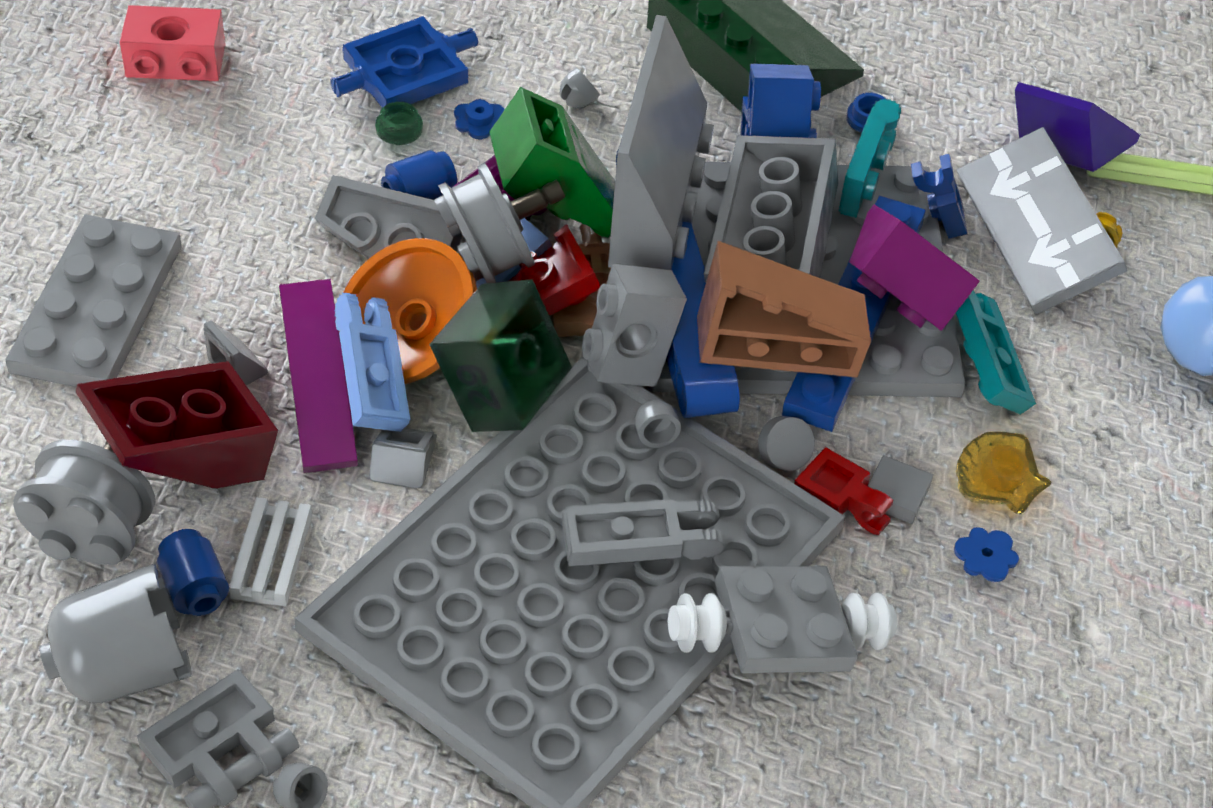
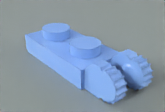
M342 292V295H339V298H337L334 311L336 330L340 331L339 336L353 426L401 432L410 423L411 419L396 329H392L390 311H388L389 306H387L385 299L371 297L368 303H366V308H364L365 324H363L358 297H356V294Z

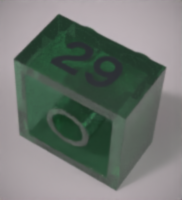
M533 279L481 284L429 344L471 432L524 430L572 368Z

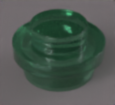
M392 102L385 105L375 122L378 137L394 145L411 143L417 140L423 132L421 116L414 106L406 102Z

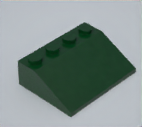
M649 0L647 28L652 32L656 15L666 16L690 67L740 112H742L743 96L748 97L750 64L808 65L814 81H820L821 97L863 77L864 69L782 0Z

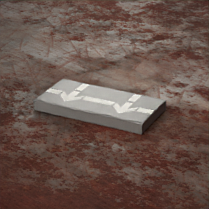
M1044 127L956 170L964 188L1035 315L1127 272L1125 261Z

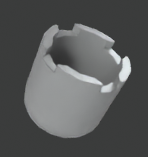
M156 564L134 570L73 593L60 600L52 610L47 624L49 643L39 646L41 660L48 678L52 680L61 677L71 694L81 701L92 704L109 702L192 676L187 650L180 651L173 632L174 629L180 628L164 580L162 577L158 578Z

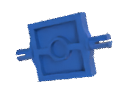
M422 16L343 44V59L352 69V72L331 78L332 90L337 97H341L344 94L362 88L371 93L383 110L389 113L468 83V68L458 58L456 53L477 47V35L472 28L451 36L444 35L435 30L426 18Z

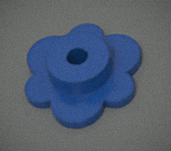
M476 99L469 104H460L454 109V117L457 119L455 127L460 132H468L470 137L474 139H486L490 136L489 131L505 109L499 104H490L483 99Z
M973 528L969 533V537L959 538L954 546L955 555L960 560L965 561L963 568L967 574L972 576L981 574L991 582L1003 581L1007 577L1009 569L1014 568L1019 561L1018 554L1011 550L1013 546L1012 538L1009 534L1000 530L988 533L983 528Z

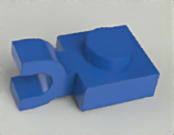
M950 154L940 156L941 168L935 172L925 171L920 161L911 163L914 183L923 192L931 193L927 194L931 216L943 222L948 239L967 235L963 202L954 178Z

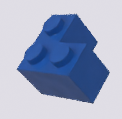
M750 64L748 97L743 96L741 136L817 138L816 128H811V111H819L821 85L820 81H814L808 65Z

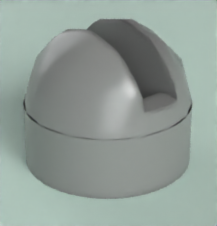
M577 67L569 72L560 83V97L566 100L567 105L572 108H584L600 96L596 88Z
M649 400L640 406L636 413L635 427L639 439L648 447L659 448L667 446L675 441L681 432V424L677 413L666 402Z
M306 763L285 765L279 777L275 778L273 783V795L278 804L283 808H320L328 791V781L325 773L320 768ZM296 786L304 790L300 797L295 794Z

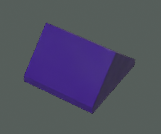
M1022 82L1017 83L1015 101L1019 138L1044 127L1066 164L1094 172L1135 145L1140 137L1139 133L1094 103Z

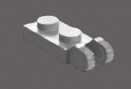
M675 499L566 507L562 511V524L568 566L681 558L682 555L690 560H696L703 557L708 559L709 557L720 555L721 552H724V548H726L724 535L720 530L709 529V527L715 526L720 519L718 505H715V502H710V500L675 502Z

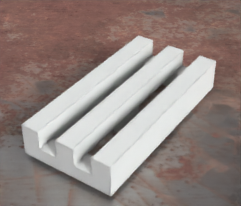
M256 497L229 584L230 599L287 606L312 518L311 505L300 503L298 509H291L288 501L278 500L277 506H269L266 498ZM266 521H272L253 586L247 587ZM285 523L294 524L275 591L266 590Z

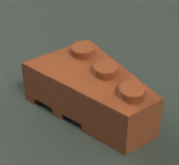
M717 241L697 314L700 363L858 377L871 343L864 294Z

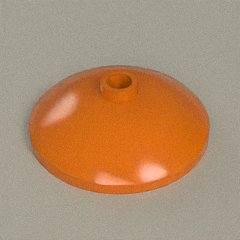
M428 238L407 239L383 248L370 257L356 271L343 292L356 294V297H358L363 324H365L364 308H366V303H368L371 297L385 299L387 306H389L388 311H390L392 329H396L405 384L429 376L454 356L471 329L477 308L476 281L463 257L445 243Z

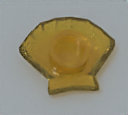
M986 432L974 438L963 449L956 465L958 489L965 499L980 504H1006L1016 514L1024 513L1032 500L1052 484L1048 478L1039 474L1030 442L1023 434Z

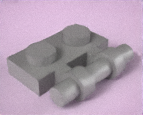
M239 669L137 735L141 750L174 789L194 775L202 783L201 786L184 797L189 808H212L215 805L220 808L225 807L238 798V789L260 774L268 777L283 766L282 759L299 748L296 737L288 728H284L270 739L264 735L261 730L275 721L273 708ZM241 745L248 754L222 770L216 763V760Z

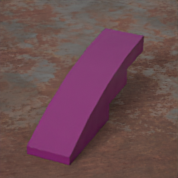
M331 279L280 284L279 291L303 473L358 467L339 331L336 330L335 303Z

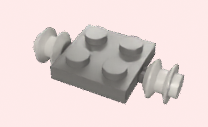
M720 566L714 580L719 599L715 594L708 593L704 597L702 605H695L692 596L684 593L680 596L677 605L671 606L668 614L670 638L672 641L678 642L681 651L684 653L691 652L696 641H702L708 652H715L723 641L725 634H730L741 673L851 671L858 658L856 650L863 646L865 639H868L873 649L882 650L888 644L889 638L894 637L897 629L896 611L882 593H873L867 604L864 603L858 593H850L842 606H840L827 566Z

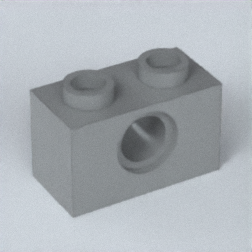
M621 264L612 265L607 283L602 284L598 290L596 301L597 314L593 326L585 331L582 341L583 357L585 360H588L597 382L657 386L687 300L672 270Z

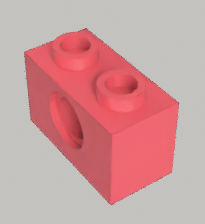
M128 5L120 38L126 77L219 81L226 45L221 9Z

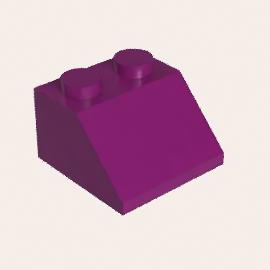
M873 204L866 215L849 261L863 272L856 281L880 299L884 297L887 291L902 301L896 311L920 329L926 321H929L942 331L980 282V280L901 220Z

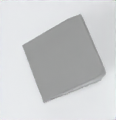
M211 320L204 323L205 328L203 329L207 355L211 363L229 361L245 385L256 381L268 373L265 365L239 338Z
M404 428L401 432L381 430L372 444L370 479L375 482L421 488L427 475L437 434L410 428Z

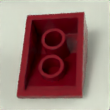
M229 361L77 384L75 393L123 466L213 489L265 479L278 429Z

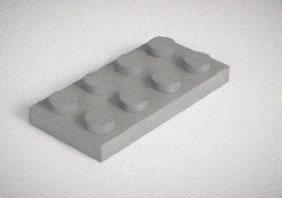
M84 214L5 359L8 372L77 387L79 383L117 378L182 247L180 233Z

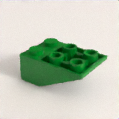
M520 87L489 131L503 189L511 197L517 199L536 189H542V186L557 179L565 198L552 205L548 204L546 208L560 219H573L589 226L596 234L610 238L615 180L562 105Z

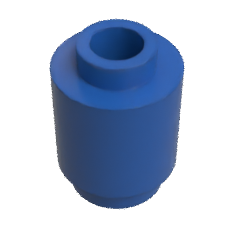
M428 150L388 164L385 168V176L381 178V187L434 200L442 196L438 185L445 182L452 188L457 184V173L451 158L446 152L440 151L435 153L432 150Z
M182 529L169 534L161 541L158 547L157 565L174 608L182 614L203 616L215 611L227 597L229 584L210 540L202 537L201 533L197 530Z

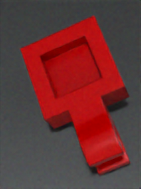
M827 447L794 480L795 485L842 515L849 510L859 525L874 535H879L891 522V517L885 513L893 505L894 500L884 492L868 487L870 480L869 471Z

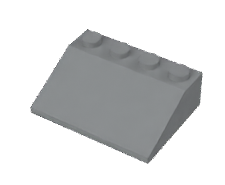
M656 15L617 154L608 267L611 268L613 264L671 270L674 257L684 259L689 228L682 227L683 222H693L698 193L691 192V187L701 188L706 158L699 157V154H709L714 125L705 123L707 101L666 16Z

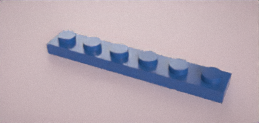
M878 196L875 203L876 206L898 218L919 234L924 221L925 209ZM848 262L838 285L865 295L872 342L892 294L887 291L884 297L880 299L856 281L863 272ZM797 372L784 400L782 416L799 418L809 425L832 432L856 377Z

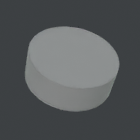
M778 416L769 420L762 428L758 439V448L762 459L769 466L785 471H794L803 467L810 460L815 446L814 435L809 425L799 418Z

